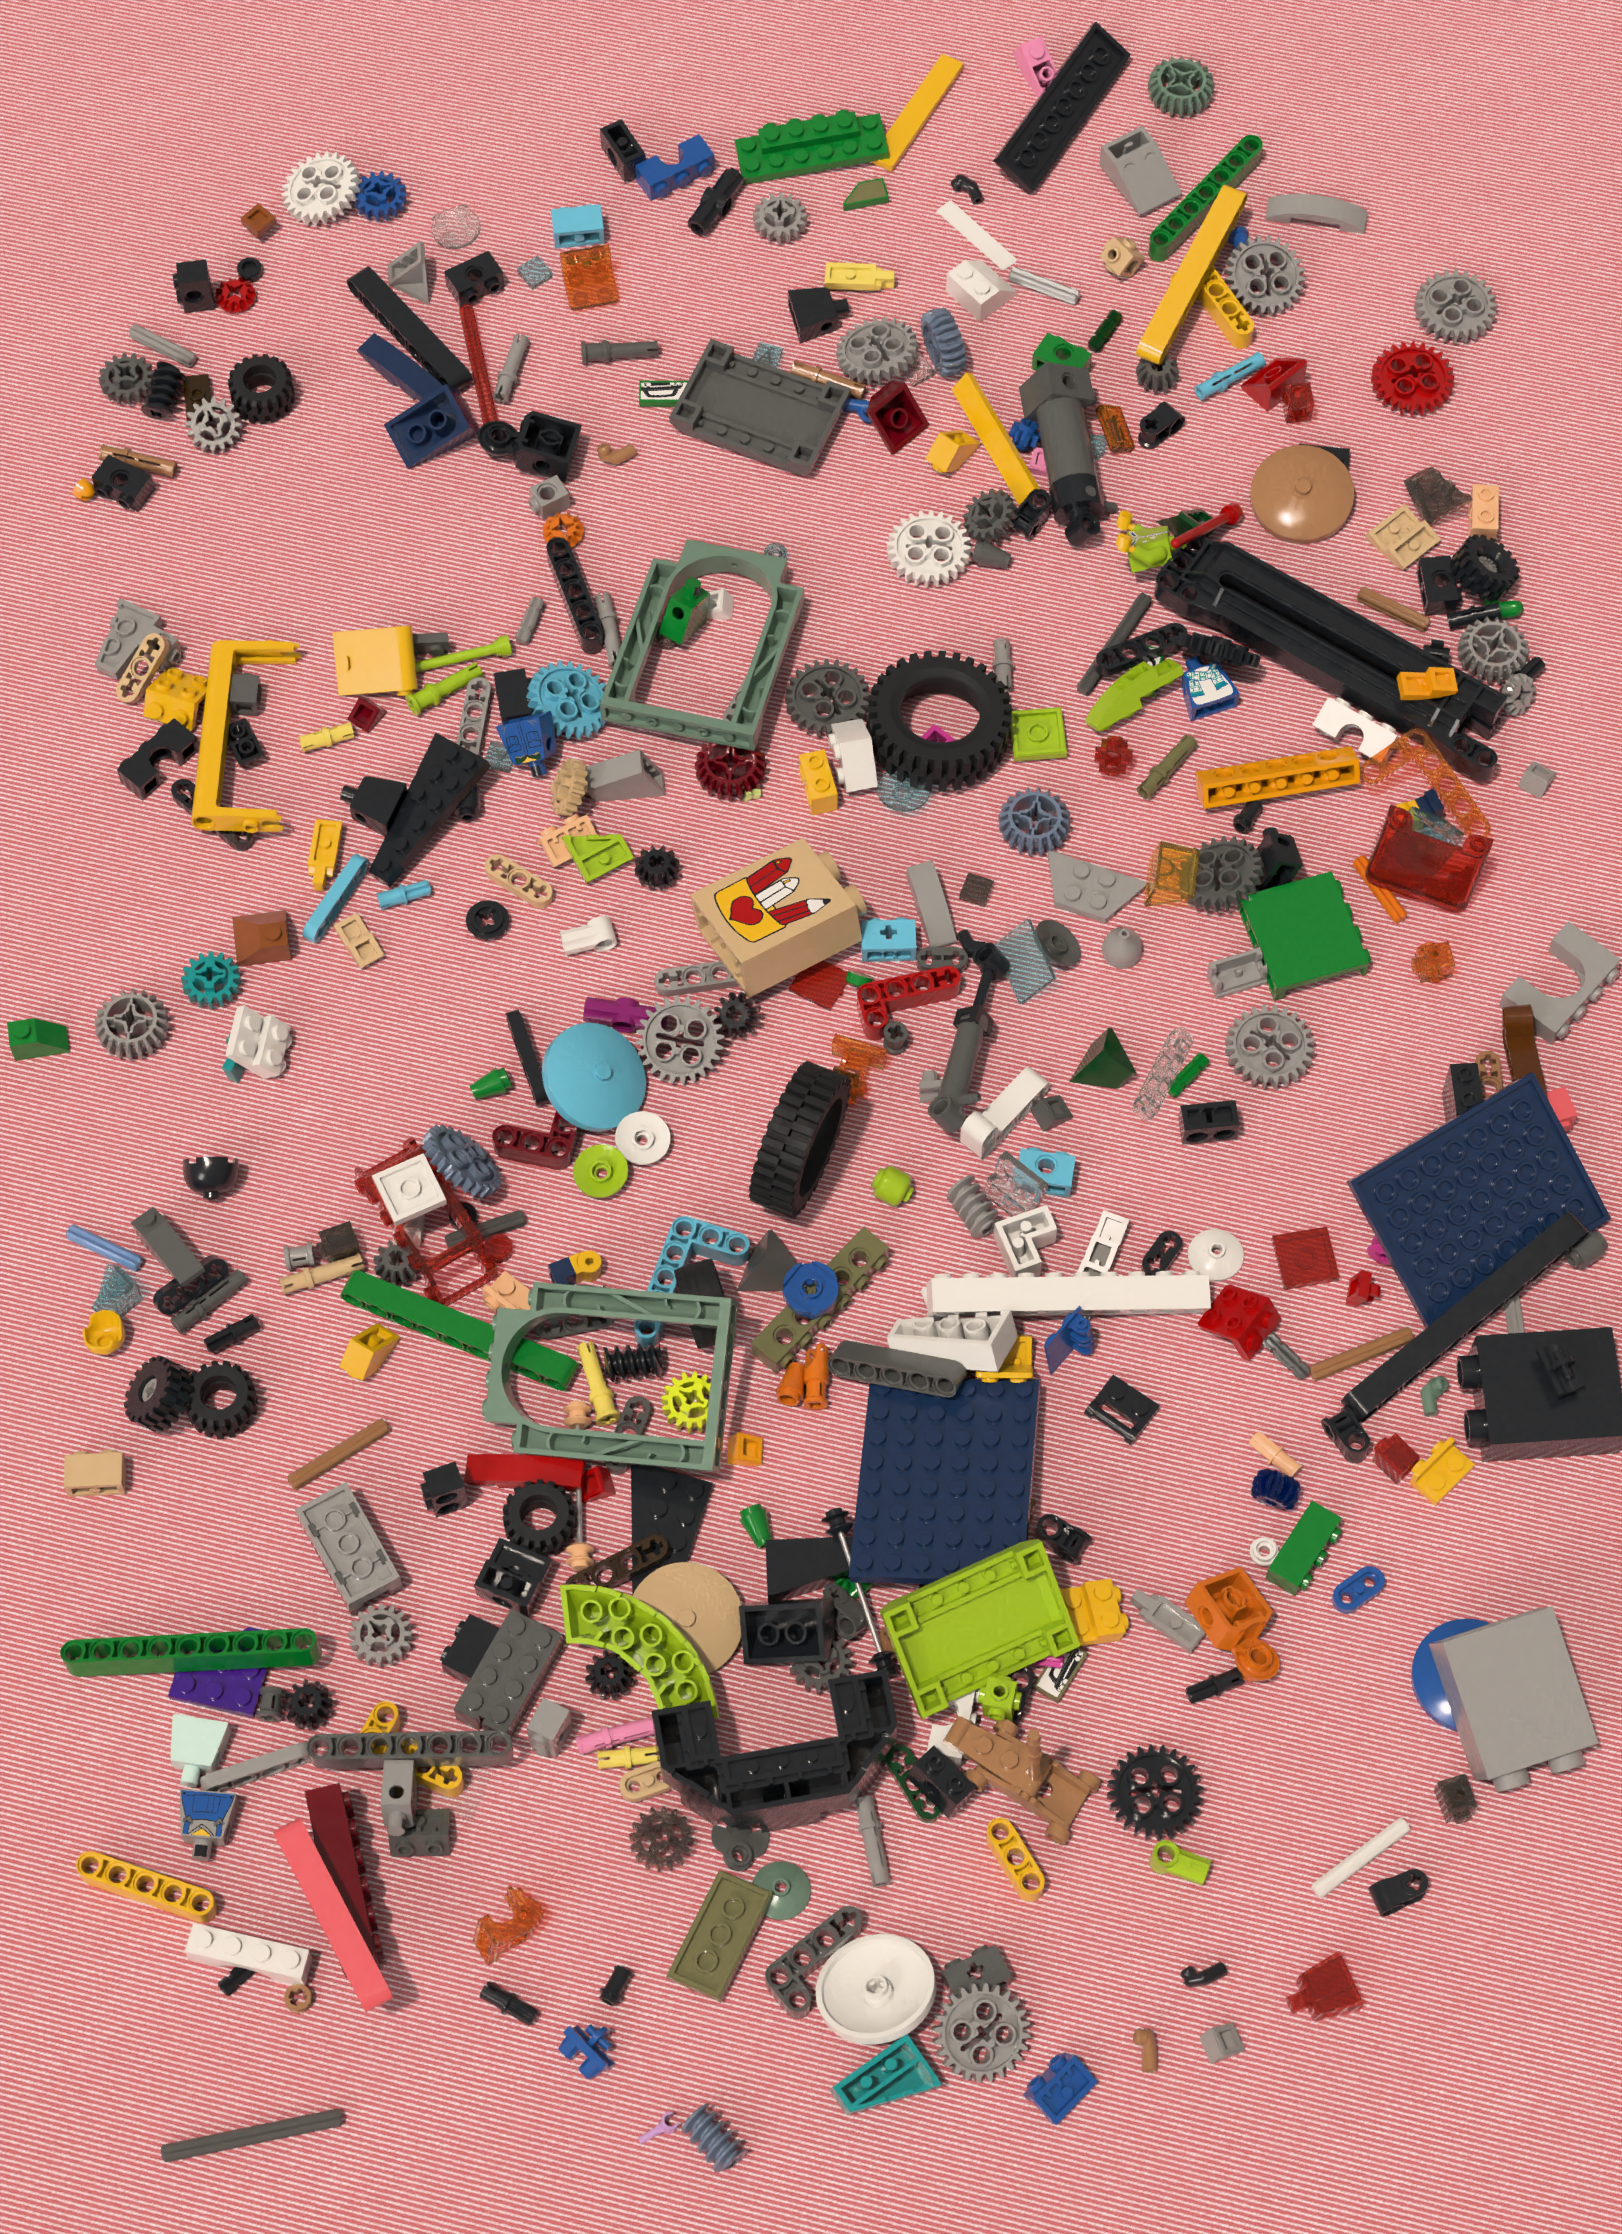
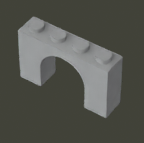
M1569 921L1552 939L1548 952L1576 973L1581 985L1580 990L1569 997L1555 998L1542 993L1519 976L1503 993L1499 1005L1500 1008L1531 1004L1534 1033L1551 1045L1557 1038L1563 1039L1571 1028L1570 1023L1574 1019L1579 1021L1587 1011L1586 1005L1590 1001L1596 1002L1604 991L1602 987L1607 982L1612 984L1620 973L1618 966L1621 959Z

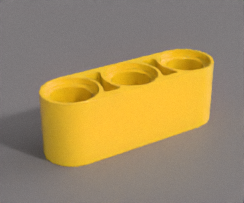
M999 1817L993 1819L987 1826L986 1842L1018 1896L1026 1902L1037 1901L1044 1889L1045 1879L1010 1821ZM1001 1829L1008 1836L1003 1840H998L992 1836V1832ZM1016 1854L1023 1859V1862L1019 1865H1013L1008 1862L1007 1858L1010 1855ZM1034 1880L1039 1887L1033 1891L1027 1890L1023 1886V1882Z

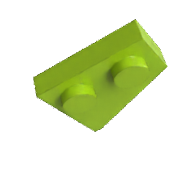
M608 834L607 836L565 835L561 838L586 884L634 858L621 834Z

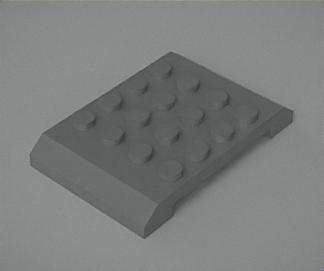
M710 339L669 416V422L684 434L797 475L810 474L851 395V389L828 380L825 385L736 354L734 353L733 346Z

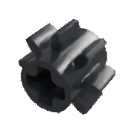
M1431 639V645H1423V650L1448 663L1450 648L1444 647L1443 640Z

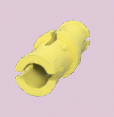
M347 722L335 727H322L320 731L299 736L302 751L306 752L323 746L327 748L332 747L334 743L353 739L354 732L351 723Z
M656 1745L640 1748L623 1746V1749L598 1750V1760L610 1759L598 1761V1769L624 1766L625 1769H631V1766L654 1763L657 1761V1755H645L656 1754Z

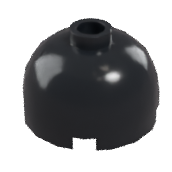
M196 1157V1163L189 1164V1158L184 1159V1180L193 1192L203 1194V1199H220V1194L229 1192L238 1180L239 1159L234 1158L232 1163H228V1157Z

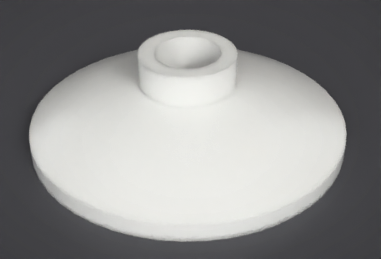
M635 1112L623 1118L619 1123L615 1133V1143L617 1149L624 1155L626 1160L638 1165H648L659 1161L666 1154L670 1145V1132L666 1123L659 1116L650 1112ZM645 1138L647 1140V1143L645 1145L638 1144L637 1139Z
M1209 1229L1199 1233L1193 1238L1188 1248V1261L1192 1270L1200 1271V1275H1209V1281L1218 1282L1230 1279L1240 1270L1244 1259L1243 1248L1238 1239L1231 1233L1220 1229ZM1218 1248L1221 1250V1253L1214 1254L1212 1249Z

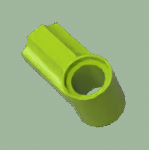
M1168 1840L1158 1842L1149 1857L1150 1867L1156 1873H1168L1200 1886L1204 1883L1211 1862L1207 1858L1178 1848L1175 1843ZM1165 1852L1169 1854L1171 1862H1162L1158 1858L1157 1853Z

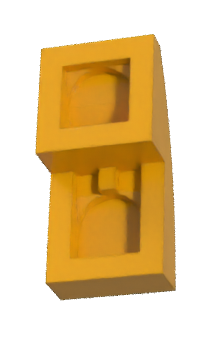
M1429 667L1425 673L1400 672L1397 676L1401 700L1433 699L1453 695L1458 692L1454 668Z

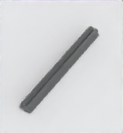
M1145 593L1138 595L1101 650L1127 640L1151 605L1152 598ZM1095 660L1077 684V691L1085 696L1091 693L1102 676L1095 671Z

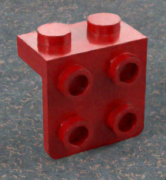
M1226 1285L1211 1304V1309L1206 1311L1200 1318L1198 1326L1201 1330L1231 1340L1241 1358L1250 1361L1261 1348L1264 1338L1277 1327L1281 1317L1270 1298L1234 1285Z

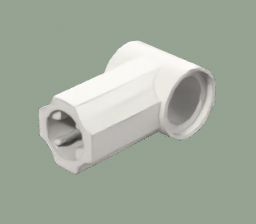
M607 916L593 918L585 926L560 932L566 956L591 949L597 952L608 951L617 945L611 920Z

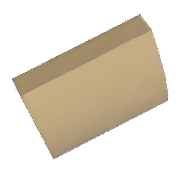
M1406 504L1398 508L1365 535L1380 553L1402 570L1441 540L1425 520L1420 522Z

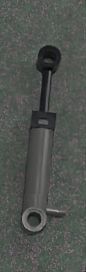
M991 942L982 944L973 954V962L982 973L973 1006L957 1009L953 1025L956 1027L957 1032L938 1096L928 1107L929 1116L946 1133L955 1132L962 1127L966 1120V1114L963 1111L964 1105L974 1104L981 1100L979 1093H968L983 1037L990 1036L994 1020L983 1008L991 980L1003 977L1010 967L1009 960Z

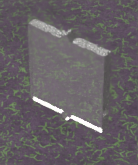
M458 1766L465 1780L463 1792L456 1797L450 1798L433 1791L428 1806L437 1809L450 1808V1816L454 1814L474 1821L492 1773L474 1766ZM453 1776L451 1780L445 1779L446 1784L448 1785L450 1781L456 1782L455 1777Z

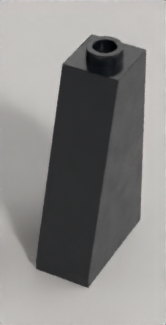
M853 1536L845 1537L850 1553ZM839 1537L765 1540L768 1601L788 1600L825 1588L828 1584H835L839 1578L849 1579V1566Z

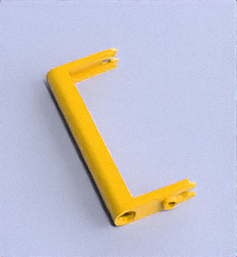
M219 640L211 645L191 824L195 828L206 831H245L248 833L279 832L284 830V826L279 825L282 816L277 815V810L220 807L231 717L229 699L232 677L236 673L237 665L296 664V660L300 659L302 654L295 653L294 650L300 648V644L273 640Z

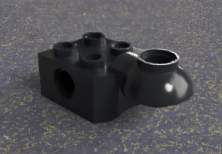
M532 410L521 421L519 432L512 425L504 421H490L479 429L478 441L481 448L490 457L502 458L509 456L513 458L515 467L548 478L557 475L560 481L566 482L578 446L582 425Z

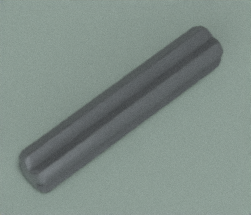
M517 1210L446 1234L445 1242L448 1249L453 1250L524 1226L526 1219L522 1210Z

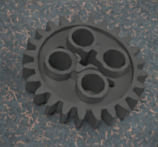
M825 658L824 665H820L817 660H814V667L811 668L808 664H804L805 672L797 669L796 678L790 677V685L786 686V711L791 713L792 722L798 720V729L807 726L806 734L809 735L815 730L817 738L821 736L822 732H826L828 738V734H832L831 724L866 719L865 711H868L870 693H868L869 684H864L865 677L864 675L858 676L857 668L849 671V663L840 667L838 659L835 660L833 665L829 664L828 658ZM834 681V682H836V683H835V684H829L828 682ZM812 693L814 695L806 696L805 694ZM842 701H849L850 703L844 704ZM819 713H827L828 715L821 716Z
M1223 836L1220 842L1212 838L1210 845L1202 842V849L1200 850L1193 847L1194 855H1185L1187 862L1180 863L1181 871L1177 872L1179 878L1177 884L1182 897L1186 898L1188 904L1193 903L1196 909L1203 905L1206 912L1213 906L1215 912H1218L1220 906L1224 905L1225 909L1229 910L1230 903L1239 906L1240 898L1249 900L1247 893L1257 892L1254 885L1262 884L1260 877L1264 876L1262 869L1264 864L1259 851L1255 850L1252 843L1247 845L1245 839L1238 843L1236 836L1227 841L1226 837Z

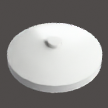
M890 1934L868 1935L845 1944L826 1961L817 1979L816 2002L826 2025L841 2038L866 2045L887 2043L910 2033L926 2018L936 1997V1976L926 1953L912 1941Z

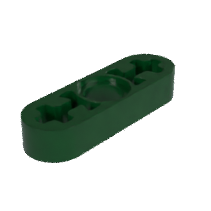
M894 1744L885 1756L888 1770L917 1818L923 1823L936 1822L942 1812L935 1806L934 1814L930 1815L928 1811L923 1813L924 1804L920 1798L923 1793L920 1790L911 1791L905 1786L906 1777L911 1770L909 1768L916 1762L915 1757L907 1746ZM894 1753H897L899 1756L905 1755L904 1765L907 1771L902 1776H899L903 1770L899 1762H892ZM925 1796L924 1799L926 1800L928 1805H933V1803Z

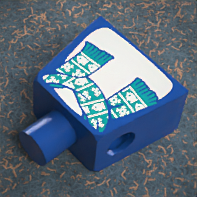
M1199 656L1191 657L1185 662L1188 671H1185L1182 675L1181 689L1191 722L1237 707L1239 692L1218 663L1213 662L1203 665Z

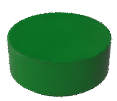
M848 970L845 980L850 984L860 987L865 983L873 982L874 978L860 972Z

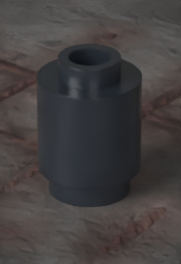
M477 784L454 810L455 817L461 821H473L481 814L480 789L477 787Z

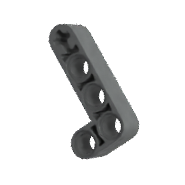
M844 1906L766 1969L765 1983L767 1990L791 2018L802 2019L811 2010V1994L802 1981L822 1966L838 1949L853 1941L861 1933L862 1915L856 1907ZM846 1918L848 1921L854 1919V1926L851 1927L847 1924L843 1927V1919ZM840 1929H841V1937H839V1934H838V1931H839ZM822 1936H829L834 1942L829 1947H822L818 1944L817 1940ZM804 1954L810 1958V1962L805 1966H800L794 1962L795 1957ZM776 1973L784 1974L787 1978L785 1983L781 1985L774 1984L770 1979ZM800 1996L805 1999L806 2004L801 2008H795L789 2002L793 1997Z

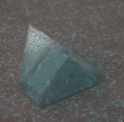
M107 1263L98 1297L91 1308L95 1312L103 1309L113 1310L122 1318L138 1305L143 1298L138 1284L119 1265Z

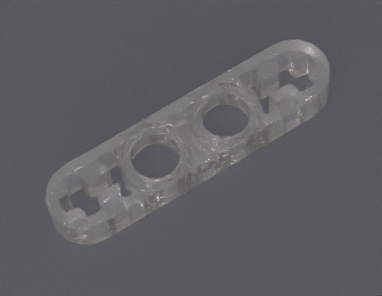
M1177 1027L1170 1032L1133 1103L1132 1111L1142 1121H1148L1158 1113L1193 1044L1194 1037L1184 1027Z

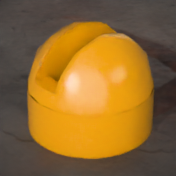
M82 478L74 487L72 495L82 501H88L94 496L95 489L91 482Z

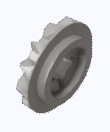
M1518 673L1507 680L1502 689V694L1508 696L1503 707L1505 712L1516 716L1517 714H1524L1526 708H1531L1530 701L1535 698L1533 692L1536 689L1532 684V678L1526 674Z

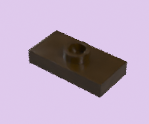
M208 374L186 376V380L183 381L187 421H191L187 413L195 412L194 403L202 406L203 398H205L207 403H211ZM204 413L199 417L197 423L202 422Z

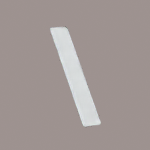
M951 200L937 209V212L1001 270L1007 269L1017 261L1010 252Z

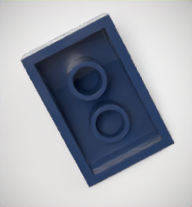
M445 384L384 424L408 469L460 446L477 435L479 431L458 389L448 384Z

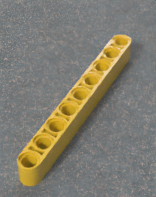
M1227 185L1222 186L1136 350L1137 357L1161 365L1245 207L1248 193Z

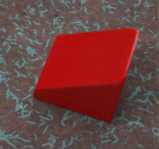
M597 1465L584 1473L582 1503L585 1504L616 1494L611 1474L607 1468Z

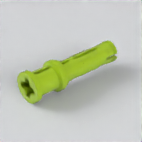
M473 662L471 665L435 684L428 683L424 685V689L415 694L409 693L405 695L407 705L412 713L418 716L427 707L439 705L442 698L466 686L472 679L483 677L482 670L476 662Z

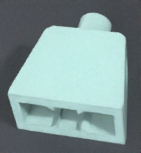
M173 1714L170 1759L174 1768L183 1770L180 1784L187 1787H197L200 1773L209 1774L217 1770L232 1732L228 1722Z

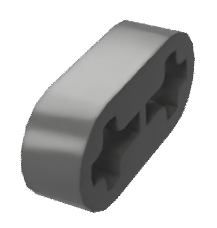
M924 947L917 953L916 965L919 971L953 966L961 974L967 969L968 955L964 949L959 947ZM926 957H931V965L926 964ZM953 957H958L959 965L953 964Z

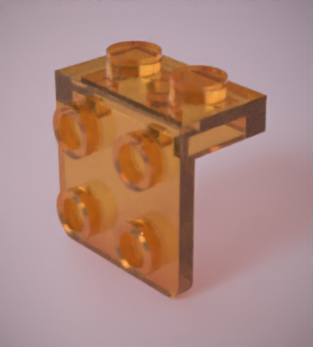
M609 244L595 245L578 250L572 249L560 253L561 273L571 310L576 311L610 305L619 301Z

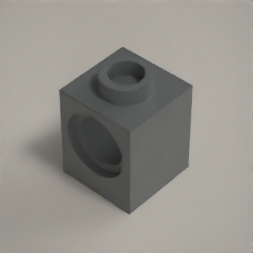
M251 673L233 674L229 699L232 715L259 716L262 693L259 675Z

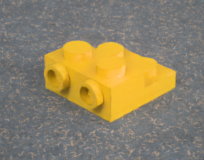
M1112 1579L1084 1582L1080 1587L1060 1589L1081 1646L1119 1641L1126 1633L1128 1618L1125 1613L1120 1612L1118 1603L1121 1601V1592L1118 1586H1113Z

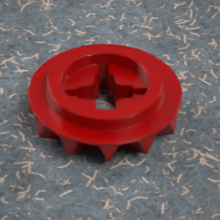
M230 277L227 282L221 281L220 287L216 289V302L218 306L230 313H239L249 309L256 299L255 288L251 285L250 280L244 281L241 277L236 280ZM230 291H233V292H235V293L239 291V292H240V296L233 295V296L231 297V292H230Z

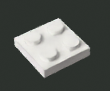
M424 1153L372 1175L374 1184L395 1226L447 1204L446 1198Z

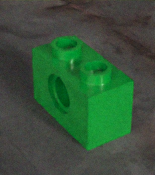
M1047 332L1033 353L1032 370L1037 371L1045 362L1090 370L1092 353L1083 347H1077L1065 341L1062 337L1054 336Z

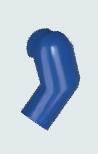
M849 398L843 410L856 412L862 421L872 423L866 413L869 401Z

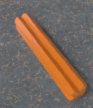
M1361 855L1353 861L1354 868L1395 923L1405 920L1407 912L1367 857Z

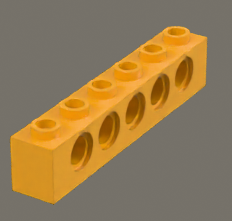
M1348 746L1196 771V791L1203 808L1207 809L1360 783L1359 758L1352 747Z

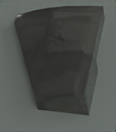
M1434 467L1426 468L1403 481L1422 520H1425L1430 526L1450 512L1458 511L1473 500L1469 494H1464L1455 487L1456 484L1451 480L1444 479L1441 473Z

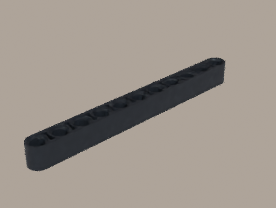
M1571 1211L1564 1214L1348 1392L1341 1400V1403L1353 1411L1359 1423L1364 1422L1582 1242L1590 1231Z

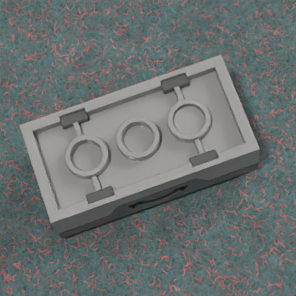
M347 1482L295 1509L299 1523L351 1616L364 1610L366 1602L376 1596L388 1592L392 1595L403 1589L397 1570Z

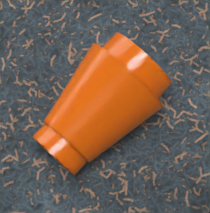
M797 1362L789 1364L776 1389L777 1400L786 1406H797L799 1401L803 1399L804 1366Z

